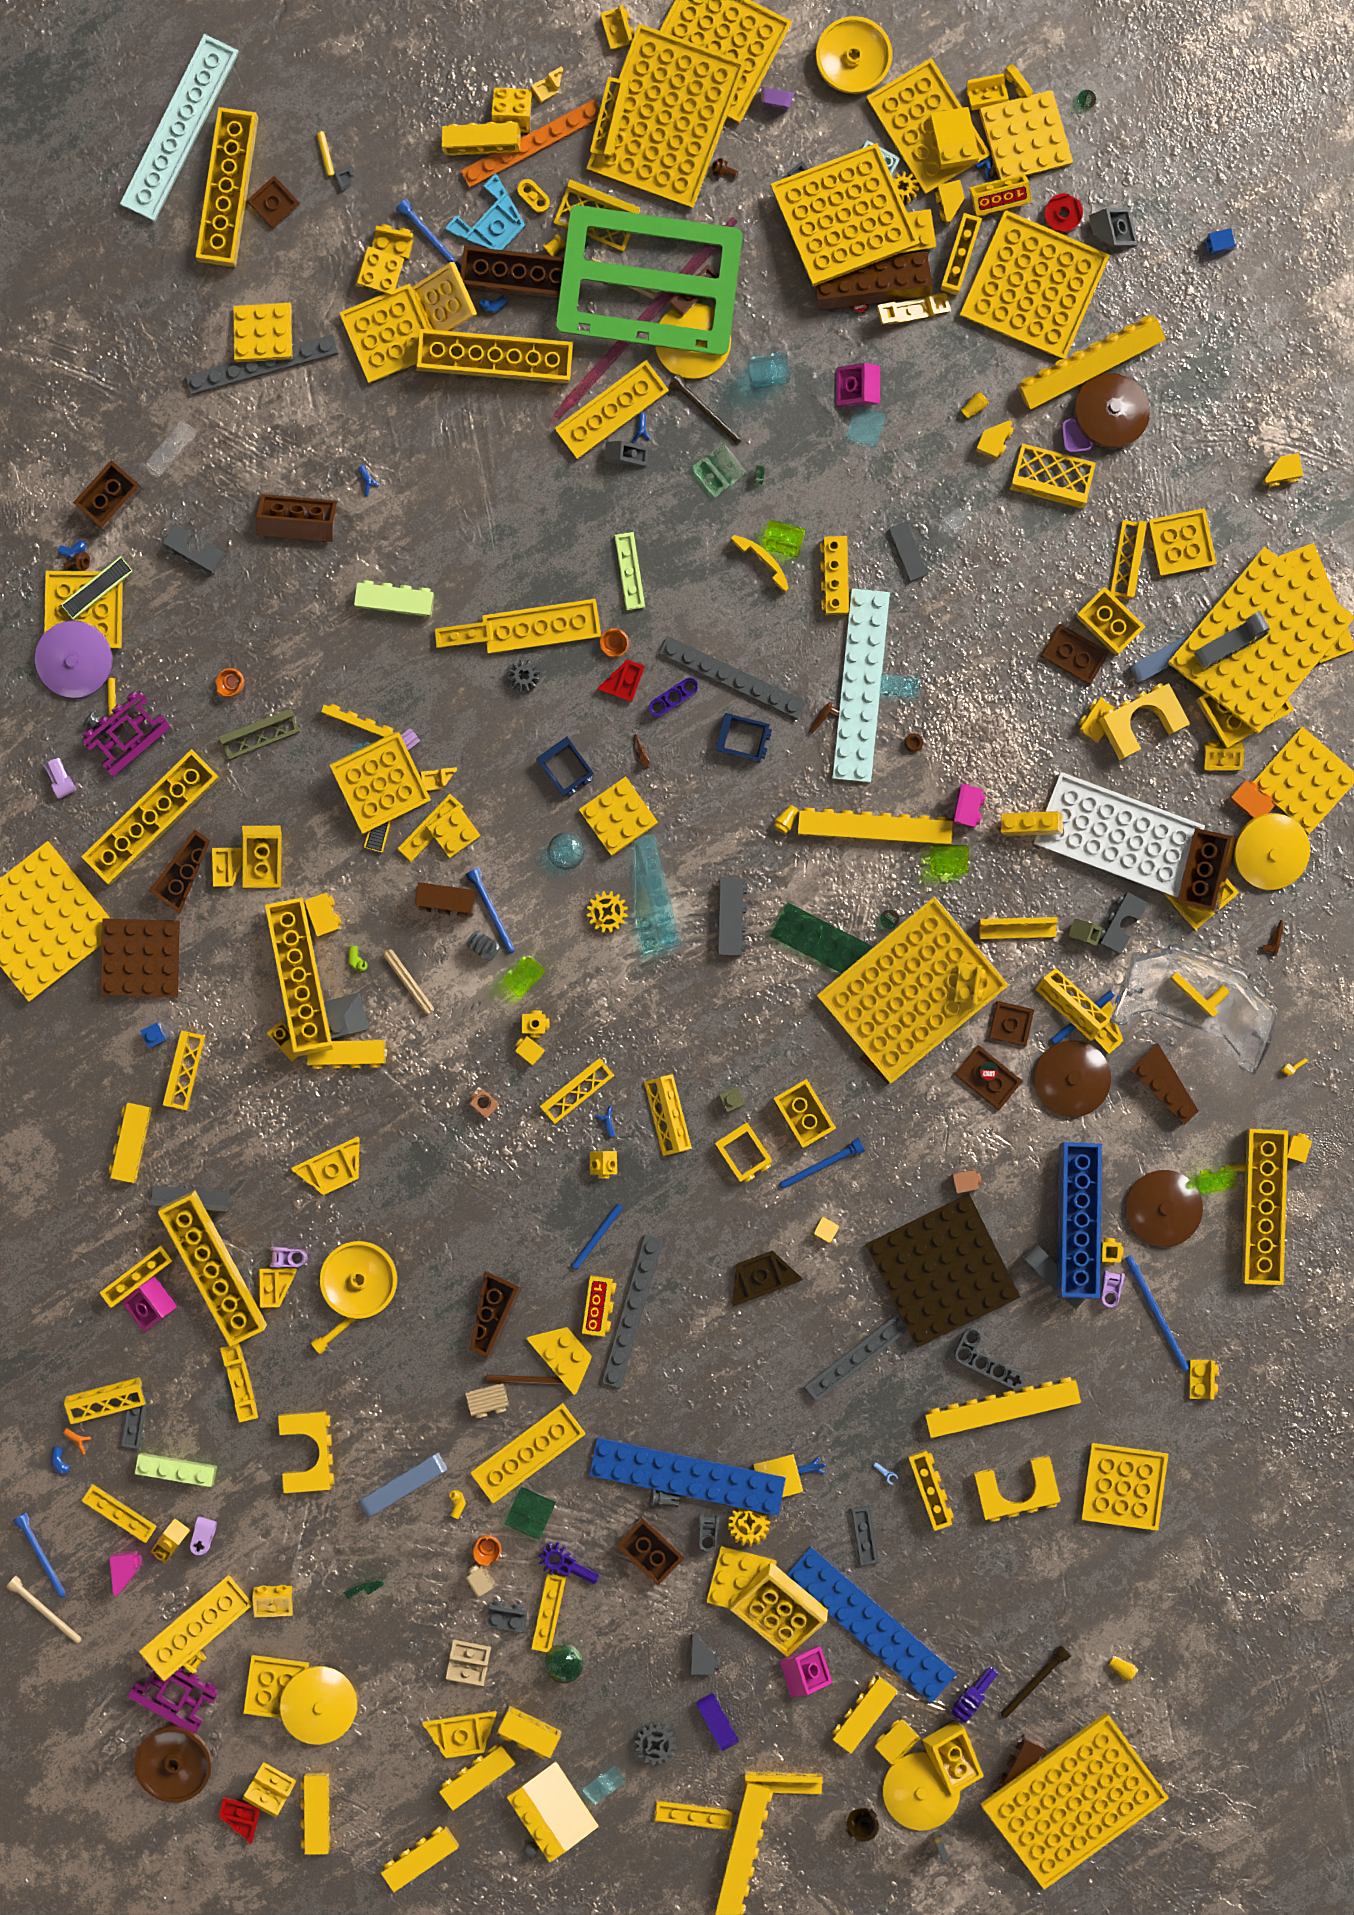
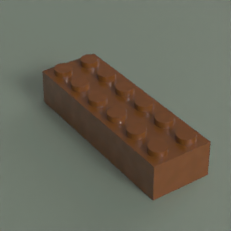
M464 246L460 276L466 289L559 299L564 257Z
M927 251L894 255L816 285L818 310L932 296V280Z

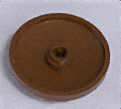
M1104 373L1088 380L1079 390L1074 402V417L1082 434L1092 443L1104 448L1117 449L1132 444L1143 434L1149 422L1150 407L1146 394L1135 381L1121 374Z
M1069 1040L1051 1046L1041 1055L1034 1070V1087L1039 1099L1049 1110L1061 1116L1079 1117L1093 1112L1104 1102L1110 1090L1111 1072L1105 1057L1095 1047L1082 1041Z
M1156 1170L1143 1175L1133 1184L1127 1195L1125 1212L1129 1226L1140 1239L1151 1245L1170 1247L1183 1243L1195 1233L1202 1219L1203 1203L1199 1190L1189 1178L1171 1170Z
M166 1726L152 1731L142 1740L135 1754L134 1770L139 1784L149 1795L164 1802L178 1803L195 1797L204 1789L211 1775L212 1757L206 1743L195 1732L180 1726Z

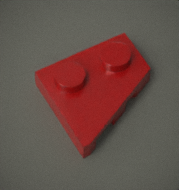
M627 659L598 687V690L633 702L645 665Z
M224 1797L219 1818L228 1823L235 1832L241 1834L248 1843L252 1844L261 1809L248 1802Z

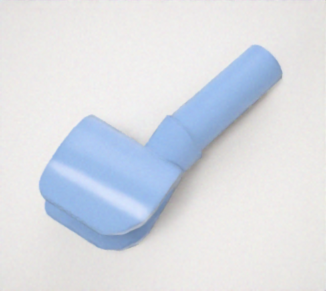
M875 1463L873 1466L885 1476L889 1484L894 1485L889 1481V1477L894 1475L898 1478V1476L894 1472H888L878 1463Z

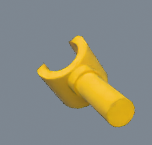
M1304 1058L1293 1067L1287 1063L1281 1071L1286 1076H1290L1299 1067L1307 1063L1308 1060Z

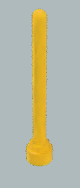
M347 1317L323 1338L320 1337L311 1342L312 1346L321 1355L326 1350L327 1344L357 1319Z

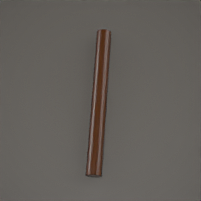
M487 1374L486 1382L564 1384L560 1378Z

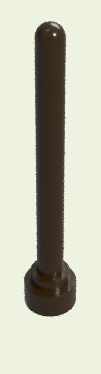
M678 374L671 381L669 386L674 391H681L735 443H741V437L685 386L686 383L683 377Z
M1062 1645L1055 1650V1657L1001 1712L1002 1718H1007L1060 1662L1063 1663L1072 1656Z

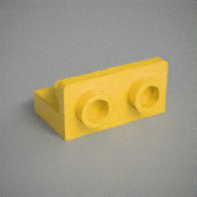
M381 224L380 226H375L372 248L404 259H410L414 236L408 229L399 228V230H395L389 225Z
M1102 697L1098 700L1094 699L1089 707L1091 712L1088 716L1084 715L1078 724L1081 726L1078 731L1098 743L1105 733L1099 722V719L1103 717L1102 713L1111 708L1115 711L1117 708L1104 701Z
M1219 740L1204 742V770H1243L1244 746L1242 742H1237L1228 748Z
M959 963L955 1001L973 1003L974 1005H978L979 1001H982L984 989H980L981 981L984 982L986 970H983V965Z
M1190 1359L1189 1398L1214 1400L1215 1395H1218V1384H1215V1376H1218V1365L1215 1364L1214 1360Z
M292 1586L254 1587L252 1597L254 1617L293 1616Z

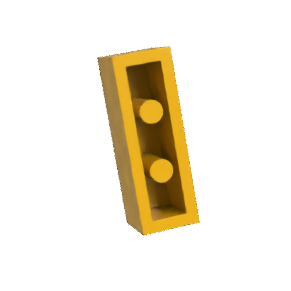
M1058 811L1001 813V833L1006 837L1063 834V815Z

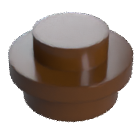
M916 733L909 734L904 741L905 748L913 753L920 751L923 747L922 737Z

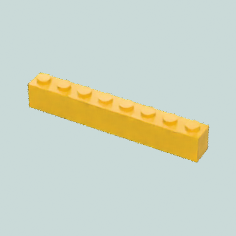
M1146 315L1137 323L1126 325L1123 330L1109 334L1106 339L1094 342L1084 350L1074 352L1067 359L1057 361L1050 368H1043L1038 374L1024 378L1021 383L1017 384V387L1025 405L1033 409L1166 340L1159 320L1153 315Z
M803 808V811H799L797 835L951 845L953 821H948L949 817H937V820L929 819L930 816L918 815V819L910 818L908 814H899V817H891V813H880V816H872V812L861 811V814L857 815L853 814V811L850 810L834 813L833 809H822V812H815V808Z
M1064 1377L1059 1379L1060 1382L1052 1384V1381L1040 1383L1041 1387L1033 1388V1385L1022 1387V1391L1016 1393L1014 1390L1003 1392V1396L999 1397L992 1394L984 1396L985 1400L977 1401L976 1398L965 1401L966 1404L958 1406V1403L949 1404L947 1409L940 1410L939 1407L929 1409L928 1413L925 1414L929 1435L933 1438L1081 1403L1077 1382L1075 1379H1071V1377Z
M747 1781L714 1915H743L745 1904H742L744 1897H748L750 1886L747 1885L748 1878L752 1879L754 1867H752L753 1859L757 1860L759 1848H756L757 1841L762 1840L764 1830L761 1829L762 1822L767 1820L768 1811L765 1809L767 1803H771L773 1792H770V1785L754 1781Z

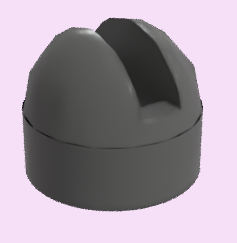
M528 1842L524 1846V1854L531 1860L540 1847L534 1842Z

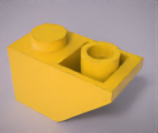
M960 180L940 184L937 186V191L934 192L936 202H940L942 209L939 210L940 219L945 221L946 226L951 224L965 199Z
M1009 420L984 430L976 452L997 460L999 455L1003 456L1006 445H1003L1006 438L1010 439L1014 430L1011 427L1012 421Z
M1299 453L1280 456L1263 480V486L1276 487L1280 485V482L1287 481L1288 484L1299 482V479L1303 476Z
M282 1020L279 1021L267 1034L292 1062H295L299 1057L294 1055L289 1027Z
M174 1519L150 1553L166 1564L185 1539L190 1529Z

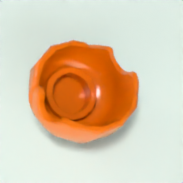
M617 628L607 629L601 635L599 641L601 650L610 657L618 658L622 656L629 646L627 635Z
M225 668L219 672L215 680L216 691L223 697H235L244 688L243 676L241 672L234 668Z
M483 1535L477 1538L472 1546L473 1559L483 1566H488L490 1563L497 1561L501 1553L500 1542L496 1537L490 1535Z

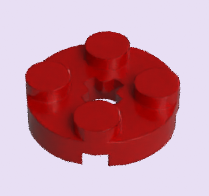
M1066 193L1053 196L1045 208L1044 216L1046 223L1056 232L1067 233L1074 230L1080 224L1083 216V208L1080 201ZM1062 208H1064L1065 211L1069 212V214L1066 215V218H1063L1058 214L1061 212Z

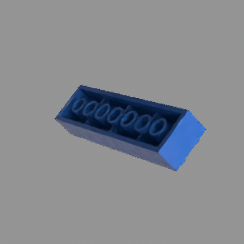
M1063 1142L1059 1144L1057 1298L1090 1300L1100 1298L1102 1144Z

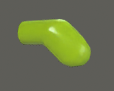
M349 946V965L358 972L365 971L367 963L358 956V946Z

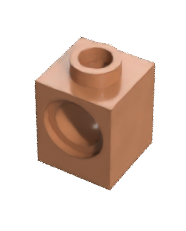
M477 1089L470 1097L472 1100L470 1104L486 1119L500 1105L484 1089L481 1091ZM481 1097H486L489 1100V1105L486 1108H481L478 1104Z
M976 1170L952 1174L956 1193L980 1189L979 1185L982 1184L980 1173H976Z

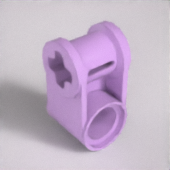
M270 1247L272 1251L270 1267H300L307 1262V1254L301 1249ZM295 1253H299L302 1256V1261L299 1264L293 1260Z
M1105 1269L1100 1302L1103 1306L1114 1307L1118 1304L1124 1283V1273H1111ZM1108 1293L1114 1296L1112 1304L1105 1302V1296Z
M198 1516L190 1544L193 1554L202 1555L209 1550L217 1527V1521ZM201 1541L204 1549L198 1551L196 1544Z

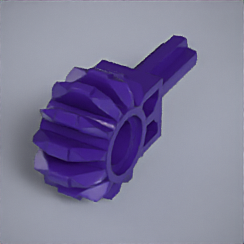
M550 1542L548 1543L549 1550L546 1547H542V1551L546 1554H539V1558L544 1559L539 1562V1565L546 1564L543 1568L544 1572L550 1568V1575H553L554 1569H557L558 1575L562 1573L568 1576L569 1573H572L592 1584L597 1582L599 1574L576 1563V1558L571 1556L570 1552L563 1553L566 1550L565 1545L559 1549V1542H556V1546L553 1548ZM552 1554H557L560 1556V1561L552 1563L549 1557Z
M989 1667L974 1687L969 1686L958 1698L950 1710V1715L954 1720L963 1724L973 1716L985 1699L983 1693L998 1675L994 1668Z

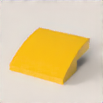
M794 1454L753 1464L755 1471L786 1477L782 1497L803 1492Z
M263 1762L243 1800L276 1818L297 1781Z

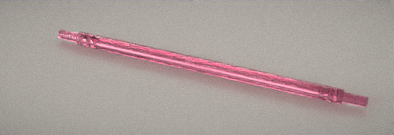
M732 217L724 226L734 227L738 221ZM705 244L679 273L693 275L717 249L718 245ZM662 291L637 320L650 322L676 293ZM617 341L565 398L566 401L554 415L560 419L571 406H575L631 342Z

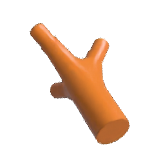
M67 1428L63 1435L72 1440L80 1449L82 1455H85L82 1442L90 1440V1436H79Z

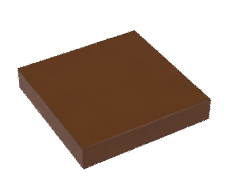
M275 175L247 200V203L272 230L301 205Z
M997 1001L988 1038L1026 1047L1035 1009Z

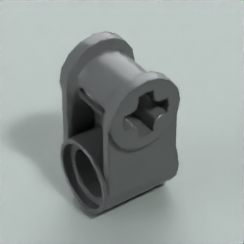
M700 1513L699 1545L704 1551H712L716 1547L719 1515L704 1516ZM705 1537L713 1539V1545L709 1548L704 1547L702 1544Z

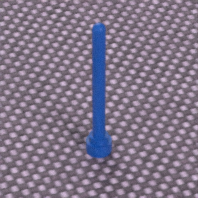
M407 199L403 200L396 207L398 213L407 216L449 263L455 262L459 273H461V264L412 211V204Z
M479 867L465 874L468 881L470 880L471 883L475 884L507 952L513 953L515 951L514 946L481 881L482 873Z
M856 1138L849 1144V1147L781 1181L780 1187L784 1189L853 1153L854 1155L857 1153L859 1155L865 1152V1149L859 1138Z
M27 1513L13 1519L15 1526H18L24 1532L56 1593L60 1598L65 1597L66 1593L29 1527L30 1523Z

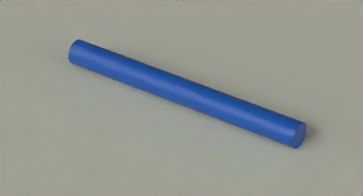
M1108 991L1094 1004L1101 1008L1115 995ZM1072 1023L1068 1024L1051 1040L1054 1044L1059 1043L1076 1027Z
M618 1203L572 1263V1266L577 1270L622 1211L623 1207Z

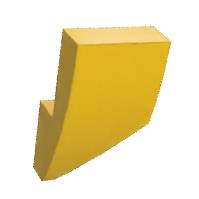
M562 66L531 86L530 89L540 104L558 93L563 72Z
M457 767L420 772V777L426 790L442 789L457 771Z

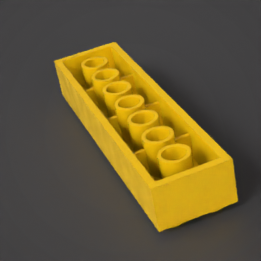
M218 107L196 251L198 262L236 268L259 119L256 112Z
M420 329L416 371L569 384L573 342Z
M191 749L81 857L107 884L112 885L221 778Z
M303 897L267 904L265 908L294 1055L299 1057L333 1050Z
M1246 1129L1242 1283L1284 1285L1288 1130Z
M194 1190L162 1206L158 1210V1214L229 1346L231 1347L264 1331L267 1324L196 1191Z

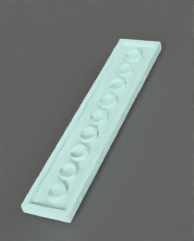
M203 35L120 203L121 206L154 222L156 221L239 54L238 50L210 36Z
M862 589L851 590L833 779L871 783L890 592Z

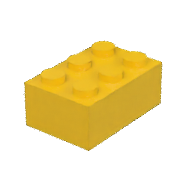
M1103 587L1075 616L1116 657L1146 627L1106 587Z
M807 1079L773 1098L802 1148L836 1129Z
M509 1706L498 1729L502 1739L506 1741H511L512 1739L518 1742L517 1745L522 1749L528 1750L530 1748L535 1751V1755L543 1759L551 1757L561 1736L560 1730Z

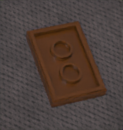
M1059 624L1043 651L1041 658L1090 686L1109 652Z
M977 1045L954 1074L998 1111L1023 1082V1080L979 1045ZM987 1067V1070H991L993 1067V1070H997L998 1073L994 1079L986 1080L981 1075V1069L985 1070Z

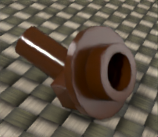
M723 158L715 160L711 167L713 175L718 177L727 174L737 178L739 171L728 167V162Z
M86 552L75 553L73 559L65 562L63 565L66 570L76 566L78 570L85 571L90 565V556Z

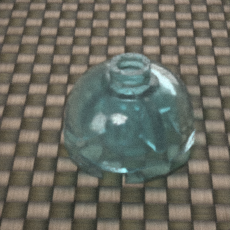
M570 832L555 835L549 842L547 849L548 858L551 863L562 870L578 867L584 860L586 853L585 845L581 838Z

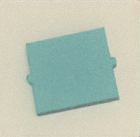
M856 405L846 438L859 441L860 444L865 443L877 447L886 414L873 411V408L866 409Z

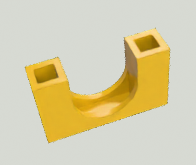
M1160 683L1151 688L1152 692L1146 694L1144 691L1135 696V701L1130 703L1127 700L1119 704V709L1114 711L1111 708L1102 713L1103 717L1099 719V722L1119 760L1141 749L1130 727V719L1136 709L1146 708L1155 712L1168 735L1190 724L1169 683L1164 686Z
M326 1411L280 1414L278 1416L280 1435L306 1434L316 1441L320 1451L318 1462L313 1468L305 1471L284 1472L282 1474L284 1493L330 1490L332 1485H335L334 1473L330 1471V1466L333 1465V1454H329V1446H332V1437L328 1435L327 1427L331 1426L330 1415H326Z
M1046 1455L1029 1459L1034 1476V1489L1028 1498L1019 1502L1008 1501L1000 1495L992 1468L974 1472L985 1520L989 1519V1522L1001 1519L1000 1516L1004 1515L1014 1517L1018 1516L1019 1512L1025 1510L1027 1513L1038 1511V1507L1042 1506L1046 1508L1056 1507L1057 1503L1061 1501L1050 1456Z

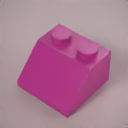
M859 363L837 367V406L880 404L879 365Z
M967 784L959 786L952 820L953 824L969 828H975L976 824L980 825L982 814L979 813V808L984 805L986 796L982 794L983 789Z
M155 1276L138 1287L121 1302L144 1333L177 1308L173 1299L167 1294Z
M138 1550L118 1552L109 1557L113 1596L119 1595L140 1570L142 1556L138 1555Z
M821 1646L780 1660L791 1698L809 1695L833 1683Z

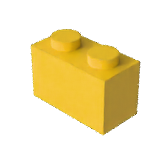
M323 893L304 900L317 937L340 930L339 925L342 922L339 914L334 913L333 907L336 905L332 895L328 896V893Z
M904 1720L894 1722L890 1727L891 1731L887 1735H881L874 1746L892 1765H895L921 1739Z

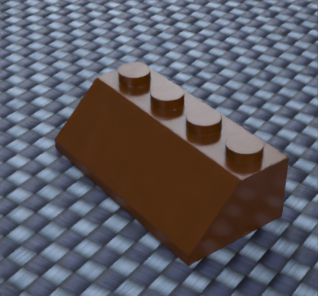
M261 494L256 515V535L333 542L337 501Z
M1198 828L1194 829L1177 903L1218 914L1236 841L1233 836Z

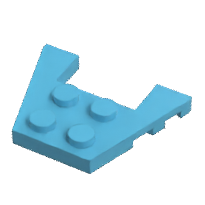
M494 174L484 185V188L497 199L494 205L472 228L456 215L445 229L484 248L504 250L525 228V224L498 175Z

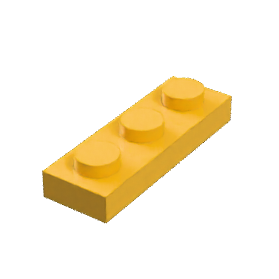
M487 621L436 628L437 648L493 641L492 622Z

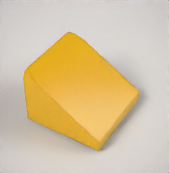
M822 1217L813 1234L831 1243L839 1226Z

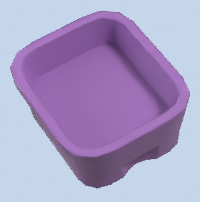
M765 87L761 88L762 104L790 109L794 93Z
M1075 418L1065 420L1062 428L1066 450L1068 452L1090 450L1093 443L1082 434Z

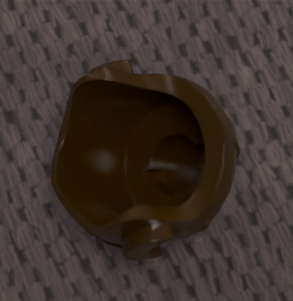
M867 1808L853 1810L847 1818V1829L845 1831L851 1838L854 1836L860 1842H868L874 1839L879 1831V1822L876 1819L877 1814L872 1808L870 1810Z

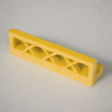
M608 76L591 145V153L613 158L631 83L629 79L622 78L621 80ZM611 82L620 84L619 92L614 96L609 90ZM613 100L616 104L614 112L608 115L605 106ZM609 119L611 122L610 130L603 133L600 128L601 123ZM604 137L607 142L605 151L595 149L597 141Z
M1122 520L1110 591L1115 597L1133 599L1135 596L1147 525L1146 521L1139 520V522ZM1126 525L1137 527L1136 534L1130 539L1125 533ZM1127 543L1133 548L1132 554L1128 557L1122 552V547ZM1126 562L1130 570L1123 576L1118 569L1120 564ZM1121 580L1127 586L1126 594L1115 592L1116 584Z
M1058 918L980 919L979 939L1057 937L1056 923H1058Z
M1057 968L1046 975L1035 989L1090 1041L1095 1039L1099 1032L1112 1020ZM1055 976L1060 980V983H1056L1052 977ZM1066 990L1073 992L1074 996H1070ZM1081 1003L1087 1005L1088 1009H1084ZM1095 1016L1100 1017L1104 1022L1100 1024L1095 1019Z
M181 1030L163 1102L164 1106L188 1110L206 1036ZM190 1036L200 1039L199 1047L191 1050L188 1045ZM192 1055L195 1060L194 1066L187 1069L184 1059ZM187 1073L190 1083L183 1088L179 1079L180 1076ZM183 1092L186 1097L184 1106L174 1103L175 1095Z
M599 1058L540 1107L556 1124L614 1077V1074ZM600 1067H603L609 1076L604 1080H595V1072ZM593 1074V1079H587ZM584 1080L592 1081V1089L589 1092H580V1086ZM594 1082H600L594 1087ZM578 1086V1091H572ZM568 1093H577V1102L565 1104L566 1095ZM580 1094H585L582 1098L579 1099ZM554 1105H562V1114L555 1119L549 1109ZM565 1106H570L566 1111H564Z
M673 1074L644 1081L662 1155L665 1156L692 1149ZM652 1083L657 1085V1094L653 1092ZM658 1102L662 1104V1112L658 1111ZM663 1121L667 1124L666 1131L662 1128ZM667 1140L671 1141L673 1150L668 1151Z
M140 1377L65 1396L64 1405L70 1424L145 1405L146 1402L141 1389L142 1382ZM138 1392L139 1401L132 1402L127 1399L129 1394ZM117 1398L122 1401L120 1405L116 1407H113L108 1404L110 1399ZM93 1403L103 1406L98 1412L89 1408ZM80 1408L84 1410L82 1416L74 1418L71 1409Z
M745 1771L744 1792L747 1781H754L770 1785V1792L822 1794L823 1776L822 1773Z

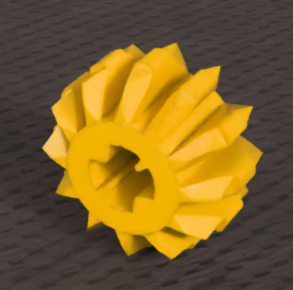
M905 171L902 172V177L895 173L893 181L902 202L905 199L909 204L911 203V198L915 199L917 197L915 192L919 191V187L915 185L918 183V180L914 179L911 181L913 174L905 177ZM900 185L906 187V191H903V189L899 190Z

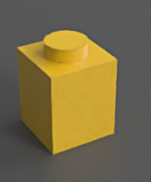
M528 1036L525 1039L521 1037L515 1044L517 1047L515 1051L533 1066L545 1052L542 1047Z
M1297 1133L1296 1136H1290L1287 1158L1306 1163L1312 1143L1311 1140L1307 1139V1135Z

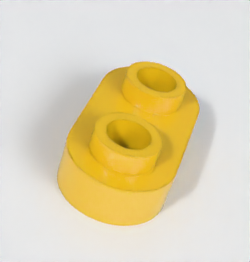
M1012 63L1004 68L1005 78L1008 82H1013L1016 86L1015 90L1021 98H1028L1033 95L1030 85Z
M524 179L518 184L519 196L535 212L544 213L549 209V197L532 180ZM529 187L531 191L529 193H525L524 189ZM539 201L544 202V205L542 207H539L537 205Z

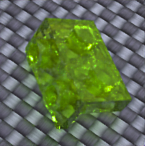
M930 845L931 873L935 875H944L945 873L964 875V873H969V845Z
M530 955L528 957L523 956L517 962L519 967L514 972L510 970L503 977L505 979L503 983L520 999L547 972Z
M1230 1165L1219 1167V1171L1214 1172L1211 1169L1200 1170V1174L1195 1175L1197 1189L1201 1194L1235 1188L1237 1173L1236 1169L1230 1168Z

